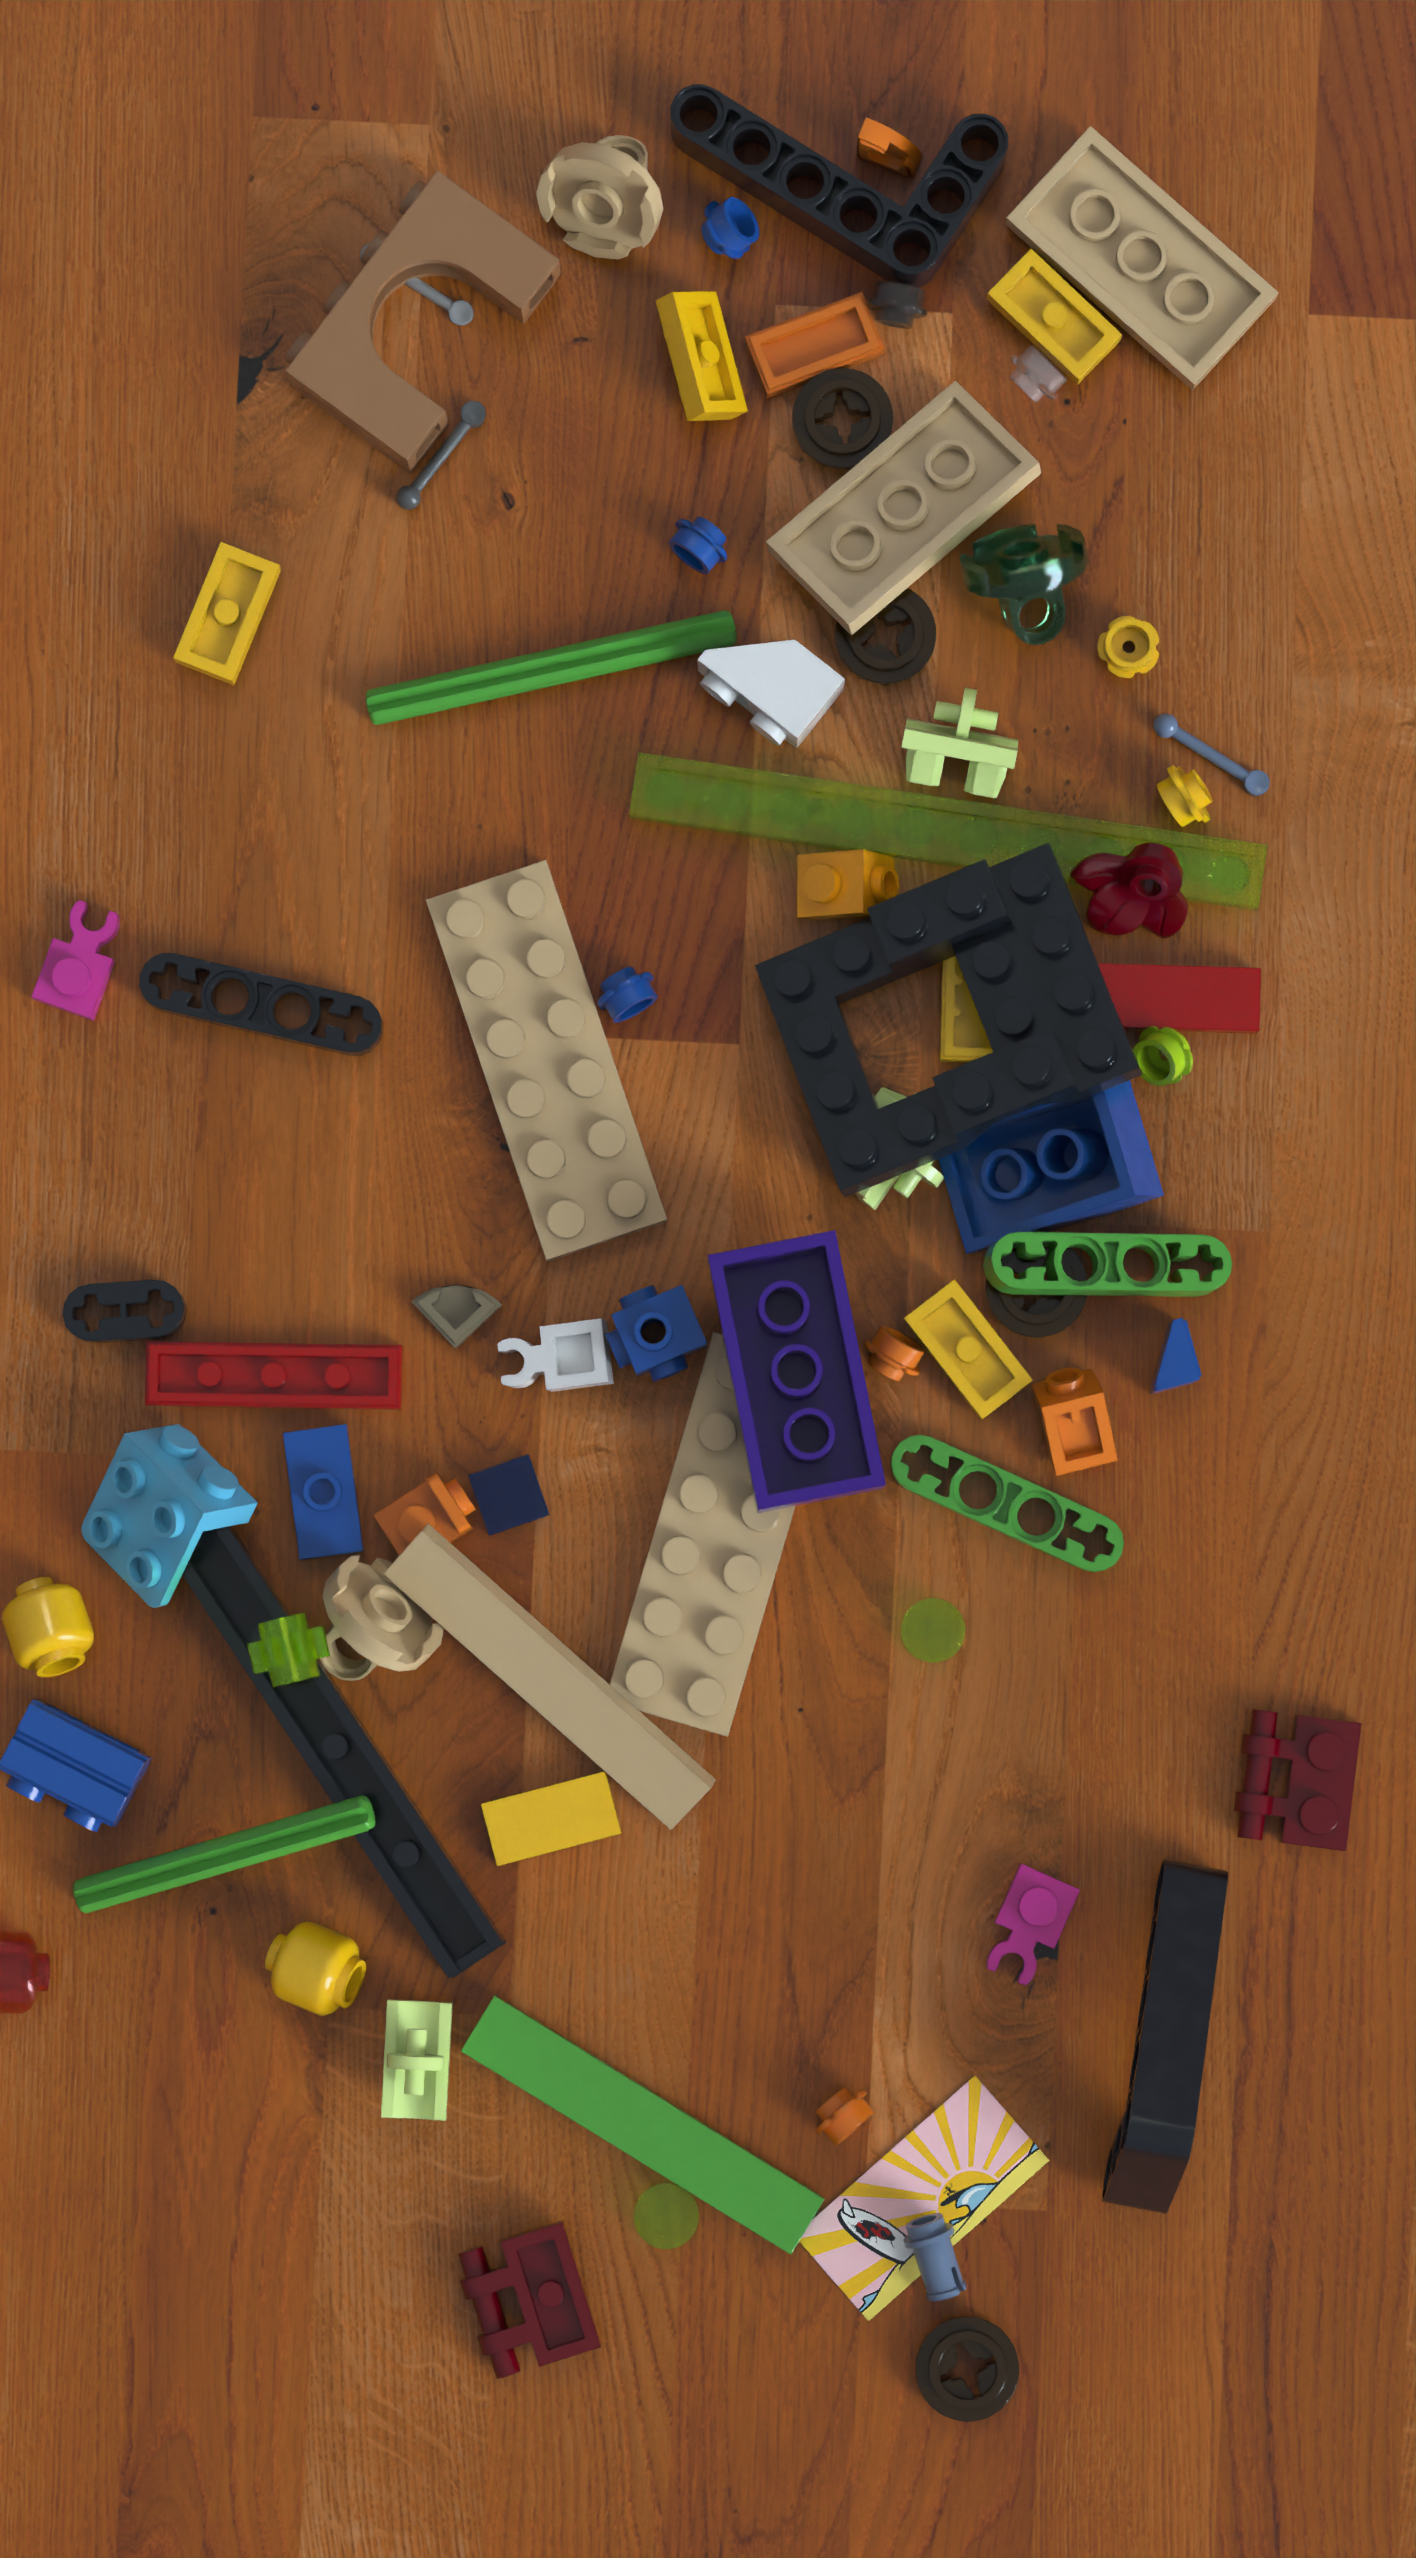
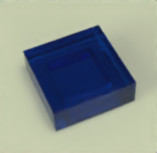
M529 1454L468 1475L489 1536L550 1516Z

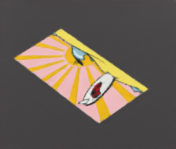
M974 2076L811 2221L799 2242L864 2317L870 2321L921 2275L913 2249L906 2248L903 2241L908 2235L907 2223L925 2215L941 2213L945 2223L953 2225L954 2234L950 2236L952 2246H954L1050 2160L980 2080Z

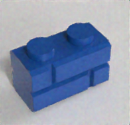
M33 1699L0 1760V1770L11 1775L6 1784L8 1788L39 1803L46 1793L68 1804L63 1813L65 1817L85 1828L98 1832L102 1822L111 1827L118 1826L153 1757L40 1699Z

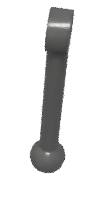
M469 401L463 405L461 421L411 485L403 486L398 490L396 501L401 508L411 510L419 505L421 501L420 492L469 429L480 427L484 423L486 411L480 402Z

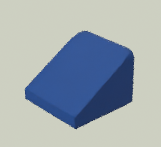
M1183 1317L1174 1319L1168 1324L1151 1384L1150 1395L1195 1383L1202 1376L1187 1320H1183Z

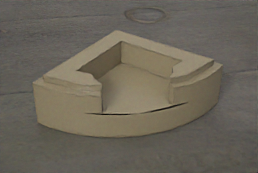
M462 1285L432 1288L411 1301L455 1349L502 1307V1304L488 1293Z

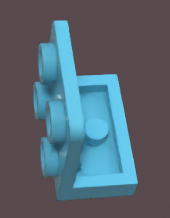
M180 1424L124 1433L82 1523L81 1532L85 1541L148 1606L156 1608L169 1603L203 1531L248 1523L258 1502L238 1483V1479L232 1472L223 1468L199 1444L197 1437L192 1432L183 1428Z

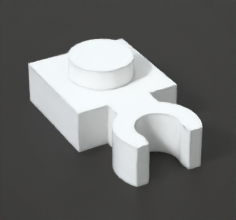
M602 1318L539 1326L541 1345L534 1346L518 1338H508L497 1344L499 1352H520L524 1358V1366L519 1373L501 1376V1384L512 1388H524L534 1383L539 1375L543 1374L545 1376L546 1390L551 1392L614 1384L610 1345L605 1335L608 1332L607 1320Z

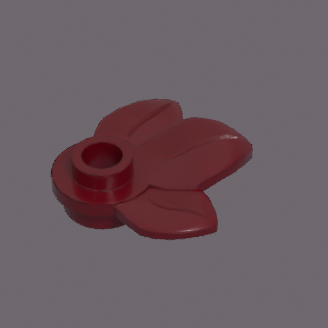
M1143 843L1134 847L1127 856L1105 852L1095 853L1082 859L1071 870L1070 877L1076 883L1088 890L1094 891L1088 904L1086 916L1090 927L1099 933L1115 936L1133 932L1142 925L1156 936L1168 938L1177 933L1186 920L1189 905L1180 891L1183 882V869L1179 864L1176 853L1163 844Z

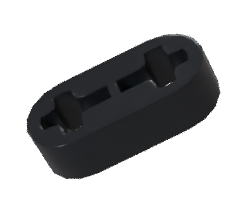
M141 1280L95 1283L80 1286L69 1294L64 1303L63 1318L69 1331L85 1342L106 1343L152 1340L169 1337L177 1332L185 1321L187 1307L184 1297L178 1289L165 1281ZM161 1292L162 1300L174 1304L173 1314L163 1316V1326L153 1327L151 1319L147 1316H130L129 1306L149 1304L151 1293ZM97 1296L98 1303L103 1307H120V1317L101 1319L98 1324L99 1330L89 1331V1326L85 1321L76 1319L77 1309L87 1307V1297Z

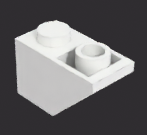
M796 640L708 649L697 660L698 672L704 676L700 685L725 706L730 707L735 700L754 715L749 722L752 727L777 746L785 739L797 749L844 690L845 678Z

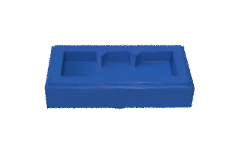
M343 1424L283 1433L299 1559L307 1560L364 1552L348 1425Z

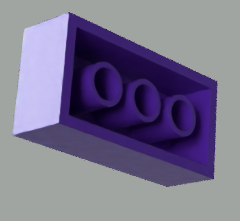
M833 1230L708 1255L711 1282L757 1513L883 1489L886 1486L836 1231Z

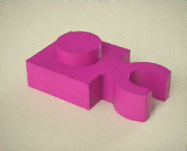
M78 900L72 907L69 916L70 927L74 933L71 943L69 944L55 938L52 939L31 998L37 1002L94 1021L115 964L112 958L103 956L99 952L101 946L108 944L116 937L120 927V917L117 913L109 911L106 923L100 930H87L84 926V918L89 906L86 902Z
M1020 1863L994 1920L995 1923L1011 1930L1006 1940L996 1943L989 1951L986 1960L987 1969L995 1972L1003 1955L1017 1953L1023 1960V1968L1019 1973L1017 1982L1027 1985L1036 1972L1037 1963L1033 1953L1036 1943L1040 1942L1048 1947L1055 1948L1080 1890Z

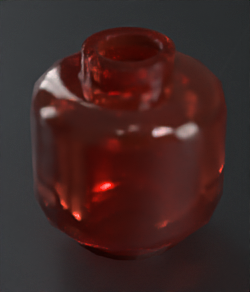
M0 1930V2014H23L32 2008L37 1991H48L50 1983L49 1954L37 1953L36 1942L28 1931Z

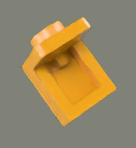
M865 849L797 855V918L813 921L870 917L867 908L899 894V877L895 870L894 858L892 856Z

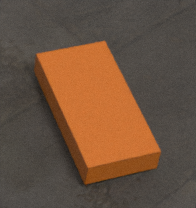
M863 292L745 336V344L767 399L801 387L824 371L836 368H851L885 354L884 345Z

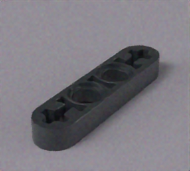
M162 953L152 957L144 964L140 973L139 986L144 998L153 1008L164 1013L348 1056H361L371 1052L379 1044L383 1036V1021L378 1009L369 1000L360 996L175 953ZM169 966L177 967V976L182 981L199 985L198 973H210L201 991L202 1008L190 1007L196 997L193 993L173 990L170 1000L161 999V990L152 984L154 976H165ZM227 980H237L243 983L249 992V1001L246 1007L234 1015H225L219 1012L213 1003V993L216 987ZM290 994L304 997L311 1007L308 1021L297 1029H286L280 1026L274 1016L278 1001ZM321 1001L334 1002L328 1013L330 1016L342 1019H350L353 1009L362 1010L364 1022L372 1025L370 1034H359L355 1043L346 1042L344 1030L325 1024L326 1037L313 1036L322 1018Z

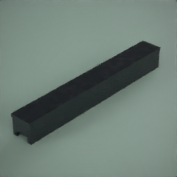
M229 1526L203 1531L182 1574L332 1803L361 1795L368 1797L373 1807L376 1824L372 1829L354 1836L447 1977H456L505 1944L506 1940L329 1672L323 1667L321 1660L233 1527Z

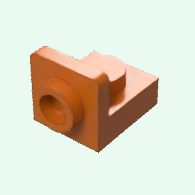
M1059 1369L1050 1373L1045 1380L1031 1385L1034 1399L1040 1410L1051 1466L1056 1476L1118 1461L1104 1392L1092 1369Z
M436 1472L428 1477L426 1482L373 1516L398 1555H400L428 1523L450 1543L473 1529L466 1516L476 1509L456 1477L445 1484Z

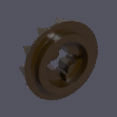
M849 368L827 370L809 380L799 392L792 412V428L802 452L807 453L823 467L831 466L851 470L890 436L893 425L891 402L883 387L869 375ZM837 395L842 396V403L846 405L849 414H859L860 417L870 416L868 418H861V422L851 425L847 444H843L842 436H839L835 426H826L825 423L816 425V423L824 422V419L833 417L834 408L837 405Z
M908 588L876 614L878 619H882L888 627L896 624L901 626L906 622L910 623L903 627V631L896 637L897 653L899 655L897 658L883 644L876 645L875 647L870 645L863 649L862 646L866 645L868 639L875 634L874 618L869 620L852 636L838 621L836 622L835 640L841 661L859 679H866L883 686L903 680H910L929 662L935 647L936 625L933 614L926 602Z
M1044 1247L1046 1255L1038 1260L1019 1259L1017 1249L1012 1248V1252L1001 1259L1002 1266L1012 1268L1013 1273L1017 1275L1030 1267H1044L1049 1248ZM1066 1248L1061 1260L1064 1272L1073 1280H1087L1086 1271L1080 1258L1071 1248ZM986 1278L985 1291L993 1315L1011 1332L1028 1337L1042 1338L1065 1330L1080 1315L1087 1299V1295H1057L1062 1298L1061 1302L1053 1298L1048 1300L1040 1297L1025 1312L1022 1310L1025 1300H1023L1025 1295H1012L1000 1292Z
M977 2316L949 2318L927 2333L916 2357V2378L923 2397L938 2413L957 2421H979L1000 2411L1011 2399L1019 2379V2361L1014 2345L1000 2327ZM961 2342L964 2350H968L972 2359L983 2357L985 2360L994 2356L995 2360L985 2363L986 2367L977 2371L979 2382L976 2385L979 2393L973 2395L971 2387L966 2386L962 2377L953 2379L950 2376L943 2379L939 2377L949 2373L948 2369L957 2365L955 2354L958 2351L956 2343Z

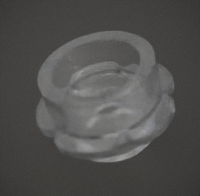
M1031 344L1020 357L1015 354L1011 356V361L1017 365V369L1010 375V378L1032 400L1037 403L1044 395L1051 400L1058 398L1055 392L1068 379L1041 351Z

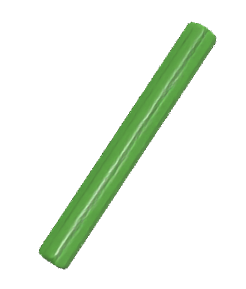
M363 1795L82 1877L73 1883V1894L79 1910L82 1913H90L366 1832L375 1826V1814L368 1797Z

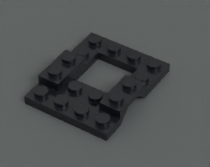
M1049 842L989 867L986 859H983L867 908L870 915L867 919L755 965L837 1185L844 1197L968 1147L993 1124L1041 1104L1080 1101L1143 1075ZM956 956L993 1052L932 1077L935 1084L933 1087L879 1108L840 1004Z

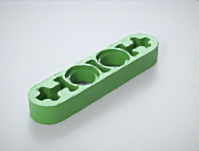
M1014 1232L1005 1235L989 1247L984 1257L983 1268L986 1278L994 1288L1000 1292L1012 1295L1199 1297L1208 1295L1226 1283L1231 1274L1232 1260L1230 1252L1224 1243L1208 1235ZM1044 1247L1049 1248L1045 1267L1027 1268L1019 1274L1018 1279L1014 1278L1012 1268L1002 1266L1001 1259L1011 1253L1012 1248L1017 1249V1256L1022 1260H1038L1046 1255ZM1066 1248H1081L1088 1253L1093 1264L1092 1274L1088 1280L1077 1281L1066 1275L1061 1264L1062 1254ZM1167 1248L1172 1250L1170 1256ZM1128 1249H1142L1153 1259L1154 1273L1149 1281H1135L1124 1270L1123 1259ZM1198 1251H1201L1202 1261L1213 1264L1214 1270L1205 1275L1202 1281L1199 1280L1198 1271L1194 1269H1178L1170 1274L1171 1282L1167 1281L1171 1262L1188 1261L1196 1256ZM1045 1272L1047 1273V1278L1049 1281L1043 1279Z
M925 1435L910 1436L901 1441L892 1453L890 1462L892 1476L897 1484L905 1490L1080 1570L1092 1573L1104 1571L1116 1564L1122 1555L1124 1547L1123 1534L1118 1525L1107 1516L933 1437ZM920 1446L927 1447L932 1451L929 1461L945 1470L948 1469L949 1457L962 1462V1466L950 1480L948 1497L935 1493V1488L942 1482V1480L923 1474L918 1482L907 1478L909 1467L901 1462L904 1452L915 1454L920 1449ZM969 1473H985L995 1483V1499L986 1508H970L960 1498V1482ZM1028 1499H1042L1050 1504L1053 1509V1526L1043 1535H1030L1022 1530L1018 1523V1510L1023 1502ZM1066 1510L1079 1516L1071 1527L1084 1533H1091L1096 1525L1106 1530L1104 1541L1112 1545L1108 1556L1097 1554L1093 1561H1087L1082 1557L1085 1547L1068 1537L1065 1538L1064 1551L1052 1546V1541L1057 1538L1064 1527Z

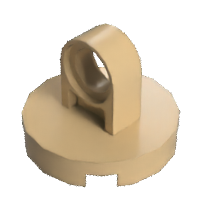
M607 136L597 143L581 142L564 147L549 160L540 176L536 192L540 214L547 223L552 216L556 223L567 232L563 241L569 246L593 257L621 259L627 257L631 249L640 246L644 248L651 241L659 226L664 208L660 189L647 171L648 152L645 145L630 136Z
M360 1555L350 1556L325 1582L323 1600L332 1625L319 1646V1658L323 1667L331 1675L346 1681L361 1680L377 1665L398 1672L416 1670L441 1645L444 1628L438 1622L433 1624L430 1615L383 1574L392 1564L390 1561L377 1558L371 1565L358 1562ZM342 1637L357 1653L365 1658L354 1660L345 1657L337 1649L335 1640Z

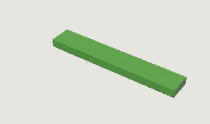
M494 1995L461 2050L464 2054L790 2255L825 2199L817 2192L497 1995Z

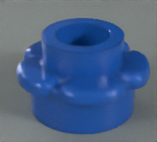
M730 197L720 204L712 201L705 207L704 215L707 220L702 224L701 229L707 245L717 254H725L733 259L741 258L744 253L749 251L750 245L759 237V226L750 208L744 202L734 197Z
M697 516L692 523L686 519H679L675 523L678 531L668 544L671 550L689 567L699 573L708 574L716 563H724L727 560V553L722 547L726 542V537L713 523L700 516Z
M627 967L614 973L600 985L604 994L597 1001L598 1006L601 1010L608 1011L614 1023L623 1022L636 1016L651 1006L658 998L650 984L654 976L650 972H643L639 975L633 967Z

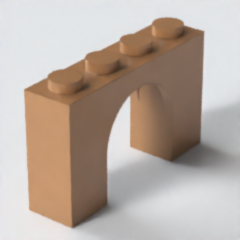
M438 170L427 185L420 180L410 189L399 207V212L403 214L402 218L389 234L382 230L372 239L361 258V262L365 264L364 268L352 284L344 280L335 288L323 308V311L328 314L314 334L308 330L304 331L294 342L285 358V361L290 364L286 369L290 386L410 474L448 426L445 409L394 373L377 354L373 345V330L377 315L384 302L409 279L444 276L468 284L524 325L561 276L560 261L557 257Z

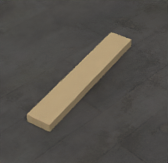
M429 1523L383 1573L670 1830L712 1788L716 1781L712 1775Z

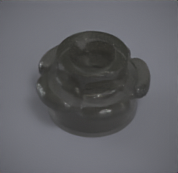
M877 281L873 298L866 299V305L872 310L877 311L875 322L886 326L911 329L914 319L924 318L928 313L926 309L922 308L925 291L911 285Z

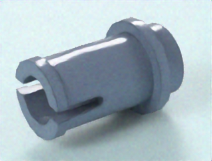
M941 2213L925 2215L907 2223L908 2235L903 2241L906 2248L913 2249L926 2289L927 2300L933 2302L941 2301L959 2295L960 2291H965L967 2285L965 2280H963L950 2240V2236L954 2234L953 2225L945 2223Z

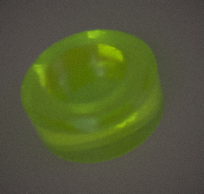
M936 1598L925 1599L911 1606L905 1613L901 1623V1638L907 1651L915 1658L930 1663L941 1662L952 1657L962 1646L965 1637L964 1620L957 1608L951 1603Z
M672 2182L657 2183L647 2188L639 2197L634 2212L635 2226L640 2236L648 2244L660 2249H673L685 2244L695 2233L699 2220V2210L693 2195Z

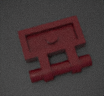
M1253 1709L1250 1735L1243 1734L1241 1753L1247 1754L1243 1792L1236 1791L1234 1811H1240L1237 1837L1263 1840L1265 1815L1283 1817L1280 1843L1346 1851L1362 1723L1295 1715L1292 1740L1275 1738L1278 1712ZM1273 1757L1290 1759L1285 1798L1268 1796Z
M563 2220L501 2239L500 2243L507 2265L496 2269H489L483 2246L458 2253L465 2278L460 2280L465 2300L472 2299L483 2333L477 2336L483 2356H490L497 2379L521 2371L514 2347L526 2343H532L539 2367L601 2347V2341ZM514 2286L525 2321L507 2326L497 2291Z

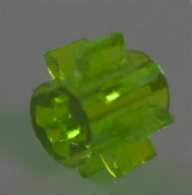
M305 1613L258 1624L261 1641L247 1644L254 1674L269 1671L272 1687L320 1676L316 1660L330 1656L323 1626L309 1629Z

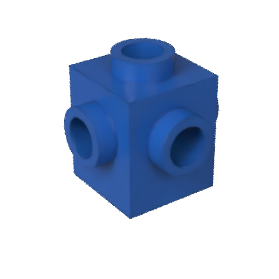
M651 1285L620 1298L619 1302L622 1310L611 1314L616 1329L605 1333L619 1368L621 1369L632 1364L637 1377L650 1373L653 1382L663 1380L686 1370L689 1367L685 1357L708 1348L707 1341L683 1285L659 1295L654 1285ZM650 1324L662 1326L666 1331L663 1340L655 1344L646 1342L642 1338V1332L646 1326Z

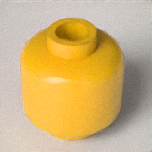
M50 1577L35 1578L18 1586L15 1590L17 1597L11 1600L2 1612V1624L16 1663L27 1670H35L39 1677L58 1676L82 1665L85 1661V1653L94 1642V1632L79 1590L68 1584H53Z
M306 1921L297 1924L287 1936L284 1934L276 1936L268 1950L265 1968L272 1971V1990L278 1998L316 2015L325 2016L335 2012L339 2007L347 2008L353 2003L365 1977L366 1962L360 1959L359 1947L352 1938L317 1923Z

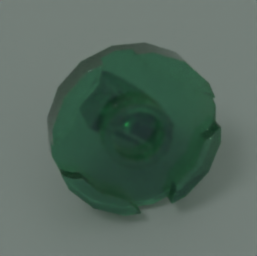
M1035 524L999 530L972 543L974 556L961 554L959 558L963 582L967 591L981 597L998 598L1005 626L1025 643L1032 645L1045 644L1054 639L1061 631L1065 622V604L1061 586L1070 583L1084 573L1089 563L1083 534L1080 530L1069 525L1056 524L1058 535L1037 536ZM1034 598L1046 599L1048 610L1045 619L1033 628L1021 627L1019 614L1022 607Z

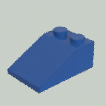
M1130 1080L1080 1101L1041 1104L993 1124L968 1147L938 1159L966 1254L987 1250L992 1244L1009 1233L1050 1232L1103 1217L1164 1196Z

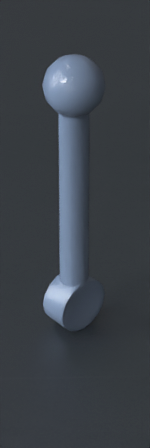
M1163 713L1155 718L1153 729L1158 736L1162 738L1173 737L1243 782V788L1248 795L1256 797L1263 795L1268 790L1270 785L1269 778L1263 771L1254 770L1249 772L1180 728L1176 718L1171 714Z

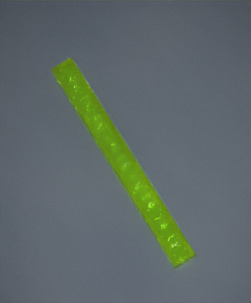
M638 752L629 819L840 850L865 849L894 858L962 868L986 859L989 867L1049 842L1065 882L1071 884H1078L1070 877L1071 870L1087 856L1101 852L1127 856L1137 845L1159 843L1172 849L1178 856L1179 864L1183 869V882L1180 891L1187 901L1257 911L1259 908L1268 847L1266 844Z

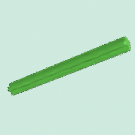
M723 610L369 689L366 692L365 700L370 720L373 724L380 725L698 654L708 649L733 646L737 640V633L730 611Z

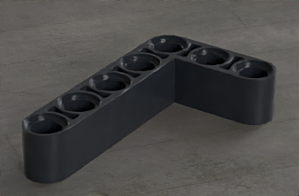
M692 84L685 87L674 97L670 107L671 136L675 145L683 153L888 282L903 289H918L925 286L935 276L1001 174L1008 149V134L1004 125L995 117L988 114H972L963 118L956 125L904 207L712 87L704 84ZM702 109L713 115L716 121L710 129L703 132H694L683 125L682 118L692 110ZM981 138L988 141L994 147L996 153L985 161H975L964 154L962 146L971 139ZM745 143H757L762 145L769 155L760 164L746 165L736 158L735 151ZM810 176L820 183L822 189L816 196L810 199H801L794 196L787 186L796 177ZM948 190L959 197L962 206L957 211L942 214L930 206L928 198L937 191ZM852 209H862L873 217L875 224L867 231L853 232L848 230L840 219L846 212ZM914 242L926 250L928 258L917 266H907L896 259L894 250L903 243Z
M1164 1859L1162 1862L1154 1900L1126 2109L1109 2152L1103 2183L1102 2202L1166 2214L1188 2164L1196 2127L1227 1891L1228 1871L1168 1859Z

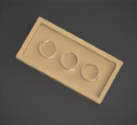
M1091 126L1006 218L1005 225L1191 390L1202 381L1275 301L1279 293Z
M954 381L766 541L769 553L852 636L1041 474L1040 463L957 381Z

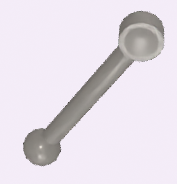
M369 243L362 247L360 251V260ZM417 277L409 279L404 283L449 312L450 320L454 324L464 326L472 321L474 310L468 302L464 300L453 301Z

